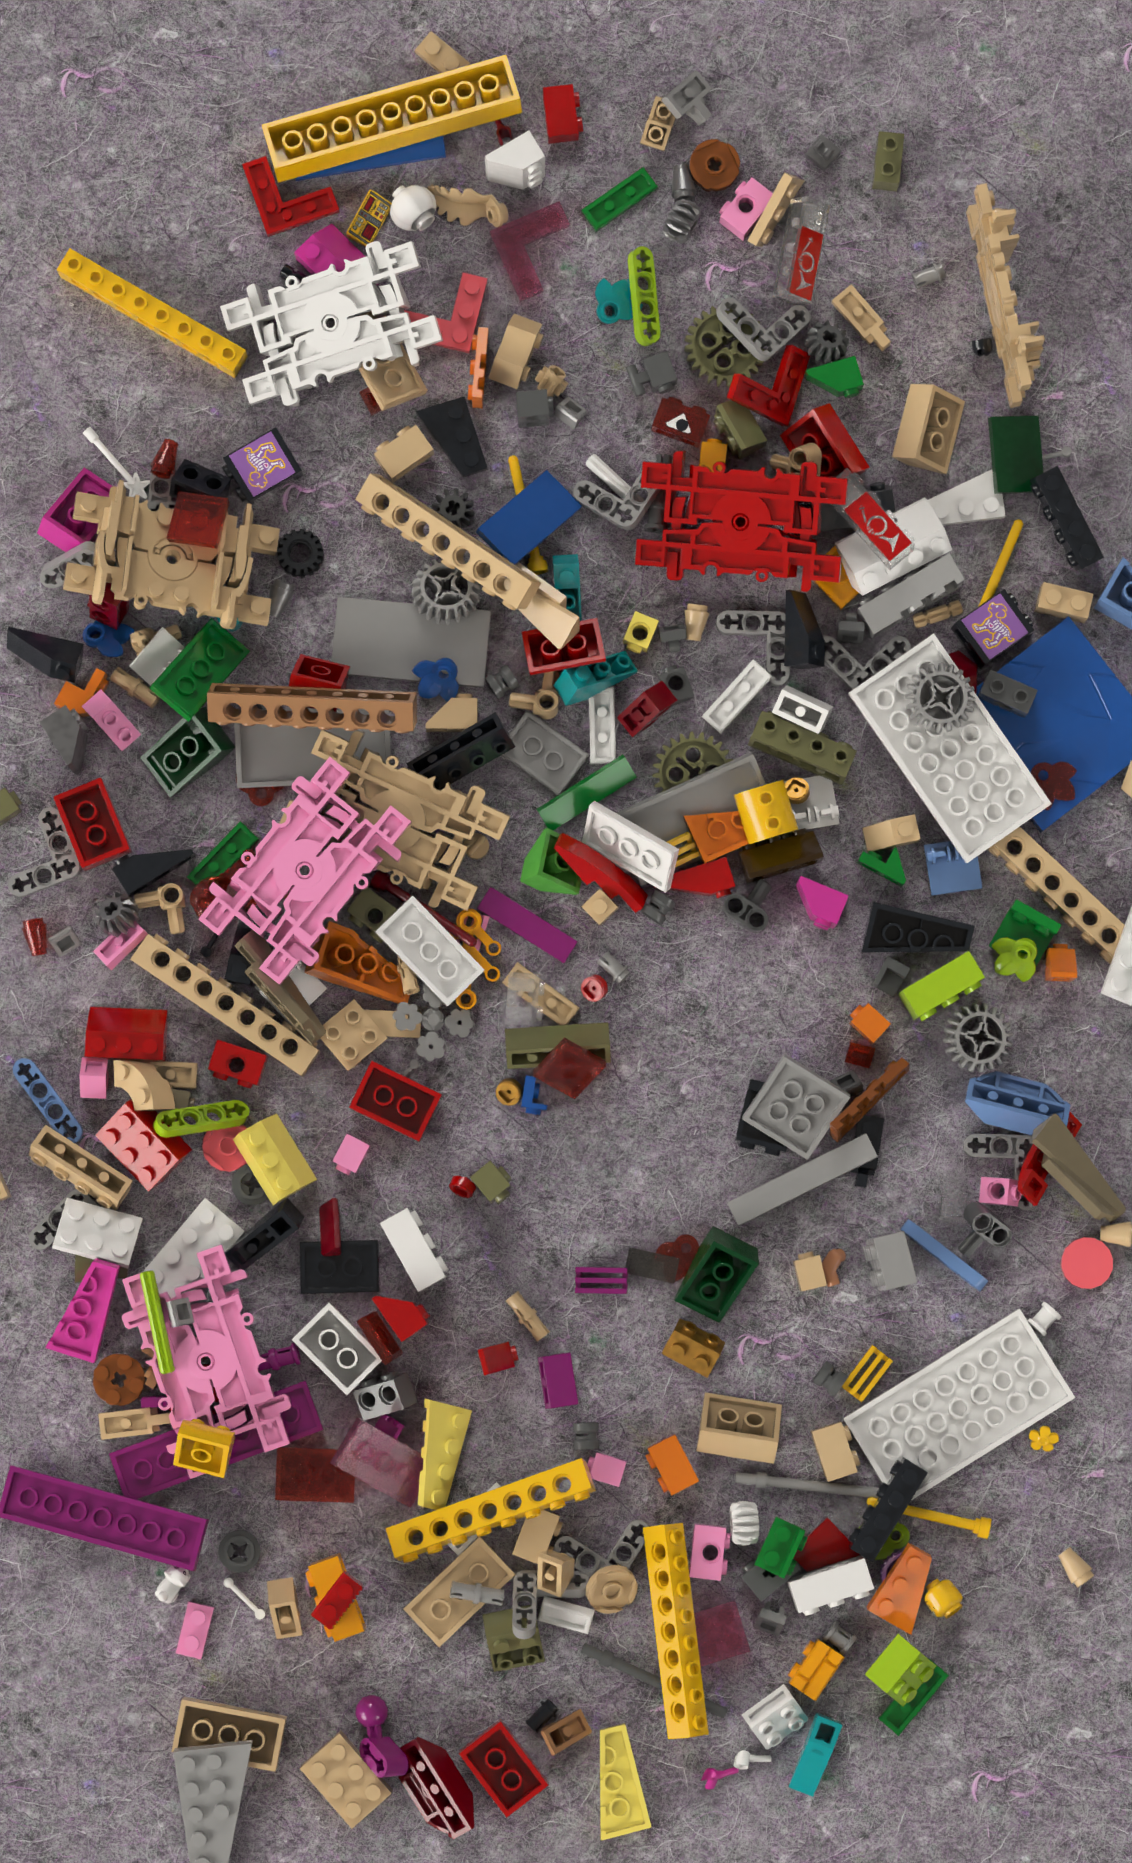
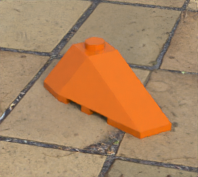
M328 921L324 928L329 933L321 934L320 940L312 948L319 954V961L317 964L314 963L313 966L306 965L304 973L398 1004L401 1002L408 1003L410 995L403 993L402 979L397 971V966L381 956L372 945L369 946L354 930Z

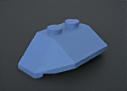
M998 1071L969 1079L965 1103L985 1124L1032 1136L1033 1130L1051 1115L1057 1114L1067 1127L1070 1104L1067 1101H1063L1059 1094L1047 1084Z

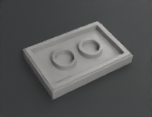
M526 710L509 734L515 748L501 755L557 796L566 789L589 757L587 752L528 710Z

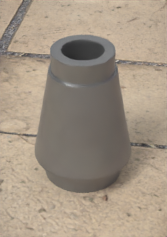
M675 165L673 167L671 196L675 199V203L682 198L693 202L697 192L688 165Z
M275 579L274 583L270 584L268 598L271 599V616L281 617V614L295 593L292 592L294 585Z

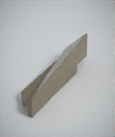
M252 929L235 945L236 949L251 964L245 973L312 1046L326 1033L325 1028L289 975L279 985L259 969L272 953V949L264 937L262 938Z
M1057 1114L1051 1115L1033 1130L1031 1142L1044 1152L1042 1166L1095 1219L1100 1220L1105 1217L1109 1223H1112L1125 1213V1206Z

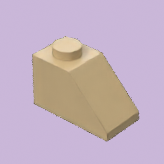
M457 694V698H451L426 722V732H462L478 722V699L472 698V694Z
M915 814L886 820L862 828L867 853L869 850L876 852L920 841Z
M553 1550L540 1552L538 1555L537 1589L561 1598L574 1576L575 1559L567 1554L558 1553Z
M293 1577L267 1581L268 1602L276 1638L282 1639L303 1635Z

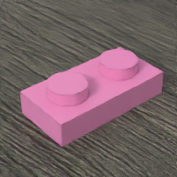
M134 921L135 928L130 927L127 935L121 933L118 938L110 935L93 951L111 971L147 936L148 933L136 921Z
M191 1601L188 1602L176 1650L177 1654L202 1659L214 1607Z

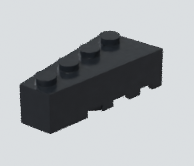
M872 901L861 953L969 951L975 926Z

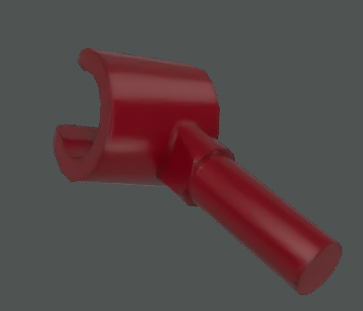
M501 119L495 120L499 144L503 146V138L509 137L513 140L511 128L504 126Z

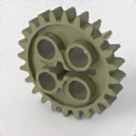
M714 306L710 308V315L704 310L701 312L702 320L697 317L694 318L693 323L695 326H689L687 330L692 335H686L684 340L690 344L685 346L684 351L691 352L686 360L695 362L692 365V371L696 369L701 370L699 378L706 374L708 376V384L713 379H716L717 387H720L722 381H726L727 387L730 388L734 374H742L751 378L750 372L753 374L758 373L759 369L756 365L762 366L764 361L758 360L750 352L747 354L740 353L737 346L743 344L738 339L732 342L729 349L724 347L711 359L707 358V355L713 354L720 349L722 342L724 345H727L735 338L732 333H727L723 330L722 326L724 324L718 319ZM730 308L729 311L725 310V312L729 314L732 313L733 310ZM739 316L734 322L737 324L741 317ZM748 324L741 325V330L744 334L751 335L753 333L751 326ZM756 335L752 341L755 342L759 336ZM710 338L714 342V346H705L702 343V339ZM723 358L728 361L729 366L722 368L717 364L716 360Z
M693 731L689 732L688 739H686L681 733L679 734V742L670 738L672 745L670 748L662 745L665 751L664 755L656 754L661 762L652 765L659 769L658 773L652 774V777L659 778V782L653 786L657 788L662 787L663 790L661 792L690 780L688 778L690 772L676 761L677 757H680L692 769L698 767V775L705 773V769L709 765L719 767L733 759L725 758L729 750H720L721 741L715 745L712 744L714 736L711 735L707 740H704V732H700L698 738H695ZM689 748H696L699 751V759L696 762L687 760L686 752ZM673 767H678L682 771V778L677 782L669 778V771Z

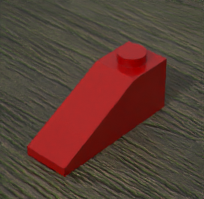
M724 857L674 873L669 890L704 896L716 895L718 899L731 895V890L735 889L736 886L727 858Z
M509 1341L478 1349L484 1375L515 1367L514 1362L519 1360L515 1345L510 1346Z

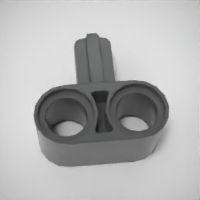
M760 879L747 898L740 894L729 895L723 904L725 915L749 932H762L768 924V915L760 905L772 889V886L767 881ZM738 900L742 905V910L738 913L731 912L728 909V902ZM753 914L760 915L763 918V925L753 927L749 922L750 916Z
M973 1202L966 1206L963 1216L971 1226L972 1232L958 1247V1250L964 1256L970 1257L984 1240L995 1247H1004L1010 1242L1012 1238L1011 1230L999 1216L979 1202Z

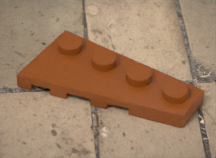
M903 1057L897 1062L893 1060L885 1068V1073L879 1079H874L867 1086L866 1091L856 1097L830 1123V1136L838 1143L909 1071L910 1064Z

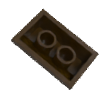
M803 828L791 832L792 837L782 839V836L779 835L767 839L768 844L758 846L756 842L743 846V851L738 853L746 884L821 863L824 855L814 831L807 832V829Z

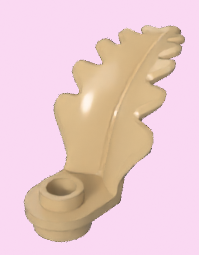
M433 184L427 188L435 196L436 208L439 207L437 213L443 215L447 212V221L449 222L459 218L461 225L468 226L481 217H487L488 221L495 227H501L503 223L508 221L506 205L499 203L493 195H482L471 188L465 189L463 194L456 188H451L449 192L445 187L441 186L439 188L438 185L434 186Z

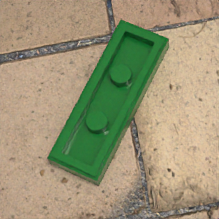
M642 167L587 205L581 212L595 232H597L658 190V186L645 168Z
M240 821L192 870L187 878L207 895L210 891V885L213 882L217 884L237 864L242 854L248 852L259 841V838Z
M936 1665L932 1677L927 1682L921 1684L912 1701L902 1706L893 1699L878 1719L899 1736L949 1675Z

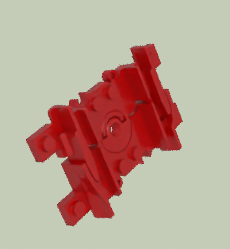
M685 450L674 452L673 463L642 462L641 488L666 490L664 522H670L672 529L663 530L662 540L638 538L636 542L635 565L667 567V579L679 581L683 578L684 569L699 570L702 575H705L706 568L709 565L716 567L717 577L723 573L750 575L757 571L755 576L759 582L767 581L770 576L769 572L774 577H797L798 565L803 566L802 592H808L811 589L812 580L840 582L842 556L816 554L817 542L813 541L812 537L821 533L822 503L847 504L849 478L817 476V464L814 461L802 463L800 474L784 473L780 468H777L774 478L766 476V467H762L759 471L731 469L728 473H725L727 465L722 461H718L713 465L714 472L708 466L690 464V474L688 477L684 476ZM718 465L722 466L721 471L717 469ZM679 491L691 492L687 507L686 503L689 496H678ZM798 501L811 502L812 507L799 506ZM738 517L745 519L746 523L743 527H739L736 524ZM701 519L716 520V522L701 523ZM701 523L697 528H685V524L697 525ZM767 524L784 526L783 532L800 534V538L790 535L783 536L779 528L769 527ZM764 573L765 578H761L760 574Z

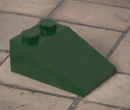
M203 707L189 722L182 718L140 758L171 798L217 765L235 749V745L219 724L208 722V709Z
M713 1226L699 1246L674 1301L720 1323L759 1265L758 1248Z

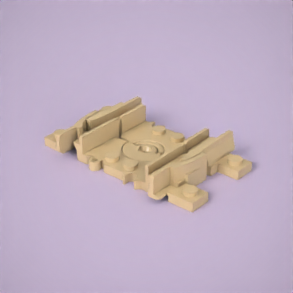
M987 183L976 185L974 190L976 204L968 206L966 215L972 240H976L978 249L976 259L980 280L984 286L983 294L993 327V339L996 341L998 357L1002 359L1005 369L1004 384L1010 408L1021 405L1022 398H1025V390H1029L1032 385L1031 381L1035 380L1033 369L1041 366L1039 358L1043 351L1042 345L1045 338L1044 335L1034 336L1039 327V321L1018 324L1017 313L1014 311V306L1018 305L1015 290L1011 291L1009 281H1012L1011 269L1009 265L1004 266L1005 263L1009 262L1020 239L1019 234L1010 235L1015 225L1014 218L1017 213L1016 209L995 208L993 210L992 206H995L994 194L992 190L988 191Z
M119 480L117 487L113 486L110 488L109 497L77 491L73 519L97 523L98 536L95 543L92 566L67 562L63 590L92 595V601L95 604L101 605L107 582L112 583L111 591L115 594L114 599L129 601L135 598L133 604L136 609H144L147 601H149L152 606L178 610L183 616L186 613L187 607H194L197 611L196 618L202 615L220 618V626L226 629H234L237 618L240 622L263 626L268 625L271 599L247 595L253 563L251 552L275 556L280 529L252 524V504H246L242 525L236 528L238 516L228 515V511H224L221 518L216 517L213 520H209L211 514L207 509H201L197 517H195L192 512L166 508L163 503H160L157 511H151L147 506L148 500L139 503L140 495L136 494L135 498L126 496L124 480ZM169 556L175 557L176 563H169L167 558ZM214 559H217L215 565L211 564ZM230 570H231V574H230V578H229L228 584H227V586H224V584H225V582H226V580H227V578H228V576H229Z
M321 729L311 753L325 760L331 757L350 772L349 777L335 795L339 798L343 795L342 800L360 814L361 817L356 821L360 824L364 819H367L375 825L391 805L412 822L394 844L402 853L401 860L397 862L378 847L374 852L382 857L383 860L377 866V869L385 873L393 871L390 876L393 884H400L404 877H406L408 884L419 889L428 890L432 880H435L438 884L428 906L436 908L441 899L464 910H468L479 886L455 876L470 847V844H464L465 838L471 840L475 831L478 830L500 840L511 816L482 803L486 792L480 785L472 786L468 794L462 793L460 790H453L449 782L446 783L444 789L439 790L434 786L436 776L428 778L406 767L397 769L396 767L400 761L395 755L389 756L386 759V763H384L382 756L379 755L380 753L365 748L359 759L355 754L364 737L365 732L354 731L348 741ZM391 759H394V760H395V764H394V765H392V764L390 763V760H391ZM346 785L352 787L360 793H355L349 789H345ZM359 796H360L361 801H363L364 803L368 804V805L371 806L372 808H370V807H368V806H365V805H363V804L357 802L358 799H359ZM293 800L289 801L286 808H288L293 803ZM328 804L320 813V815L328 817L338 822L340 825H343L338 820L326 815V811L329 810L333 805ZM285 813L283 814L279 824H282L287 820V815ZM347 829L348 831L343 836L341 842L352 832L351 830ZM419 829L430 833L434 832L437 829H441L455 835L453 839H451L452 837L444 834L442 831H439L434 838L424 832L419 831ZM332 838L326 846H329L332 842H339ZM450 844L447 852L439 861V863H443L449 866L452 864V866L448 870H445L437 865H434V863L442 856V854L445 852L446 848ZM395 875H398L400 879L396 880Z

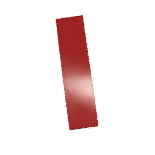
M565 833L559 835L554 849L586 885L595 881L610 899L619 894L635 913L644 907L648 894L629 875L588 845Z

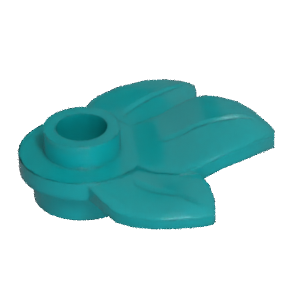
M601 279L595 289V296L599 303L596 308V314L599 320L605 324H612L619 319H632L629 279L619 280L613 285L606 279ZM607 306L612 309L611 316L605 314Z

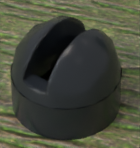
M992 338L971 341L972 349L977 356H988L991 353L993 347Z

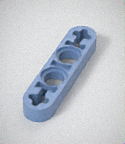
M27 1058L17 1060L13 1066L15 1078L52 1128L65 1137L67 1133L66 1128L63 1125L58 1128L56 1124L63 1122L69 1115L71 1120L66 1121L71 1128L77 1127L78 1130L75 1132L76 1138L67 1137V1139L73 1143L79 1142L83 1137L81 1124L37 1065ZM21 1064L25 1066L31 1065L32 1068L29 1069L32 1077L35 1078L37 1074L40 1076L39 1079L32 1081L28 1087L25 1083L30 1081L29 1078L24 1074L19 1075ZM39 1083L45 1084L48 1089L47 1095L43 1098H37L33 1093L34 1087ZM54 1104H59L63 1109V1114L58 1119H53L49 1115V1108Z
M908 1219L900 1230L904 1231L909 1238L981 1292L988 1283L986 1278Z

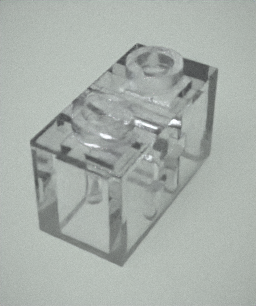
M509 972L505 1024L537 1027V1021L542 1022L543 1006H538L539 995L544 996L545 980H541L540 974ZM524 992H528V996L533 998L532 1002L527 1004V1007H523V1003L518 1001L519 997H523Z

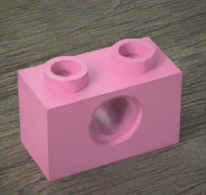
M753 177L747 183L743 181L735 191L737 196L732 202L727 201L719 211L721 214L719 223L742 241L756 226L773 194ZM742 203H748L751 205L752 210L750 212H742L738 206Z
M102 690L98 691L82 706L121 751L126 749L141 735Z
M694 1523L689 1566L690 1577L721 1581V1575H726L728 1560L723 1559L724 1549H729L731 1533H726V1527ZM707 1545H713L717 1548L715 1558H704L703 1549Z

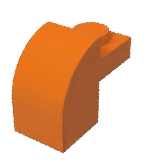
M96 668L85 690L66 681L54 702L55 706L60 709L66 705L69 710L75 709L81 717L90 716L82 706L98 691L102 690L105 692L109 681H107L108 675L106 672Z

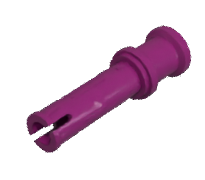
M293 1342L288 1347L280 1349L270 1348L268 1353L260 1355L267 1361L259 1365L258 1371L271 1368L277 1371L283 1366L294 1363L301 1365L298 1346Z

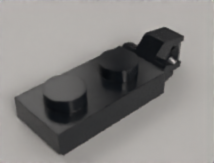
M864 1115L856 1125L854 1137L856 1139L867 1134L878 1156L884 1118ZM878 1158L851 1171L857 1173L856 1187L866 1188L868 1175L874 1176Z

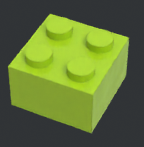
M897 1634L865 1675L890 1697L904 1706L914 1699L917 1689L921 1684L927 1682L932 1677L936 1665L901 1635Z

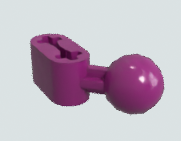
M364 1696L356 1705L355 1711L358 1722L363 1727H366L368 1738H364L360 1742L359 1752L361 1758L377 1777L405 1775L408 1769L406 1755L389 1736L382 1735L381 1725L388 1717L386 1702L379 1696Z

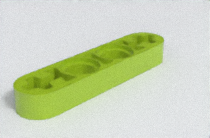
M640 246L628 255L633 325L636 341L642 346H650L659 340L661 333L655 267L651 250ZM640 254V258H644L645 262L641 263V260H637L636 256ZM640 277L647 281V290H642L638 286V279ZM641 302H644L649 305V315H645L641 312ZM647 329V332L651 333L652 336L648 338V335H644V330Z
M240 1100L167 1110L157 1115L153 1129L159 1136L169 1138L237 1127L246 1122L250 1110L248 1105ZM207 1113H214L218 1115L220 1120H211L207 1116ZM183 1117H192L196 1124L190 1125L186 1123Z

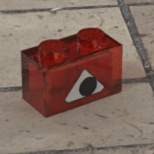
M662 397L651 431L699 448L710 420V415L706 413L707 410L695 405L692 408L682 405L683 402L674 397H669L668 399Z

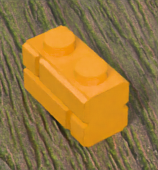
M818 1638L815 1642L811 1640L808 1642L802 1652L805 1655L804 1659L800 1664L795 1662L788 1672V1676L791 1677L788 1681L789 1684L814 1701L818 1699L845 1658Z

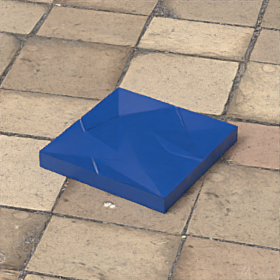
M1069 616L997 671V673L1038 690L1025 718L980 699L1052 803L1030 819L1040 833L1121 772L1132 760V696ZM983 682L977 686V696L979 694Z

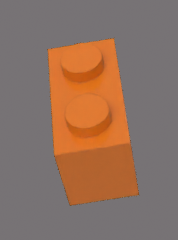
M675 1434L647 1448L649 1454L645 1455L651 1469L657 1467L661 1475L657 1480L664 1493L669 1491L672 1496L699 1482Z

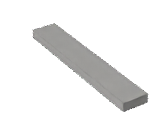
M864 1134L727 1202L737 1225L741 1226L878 1158V1155L868 1135Z

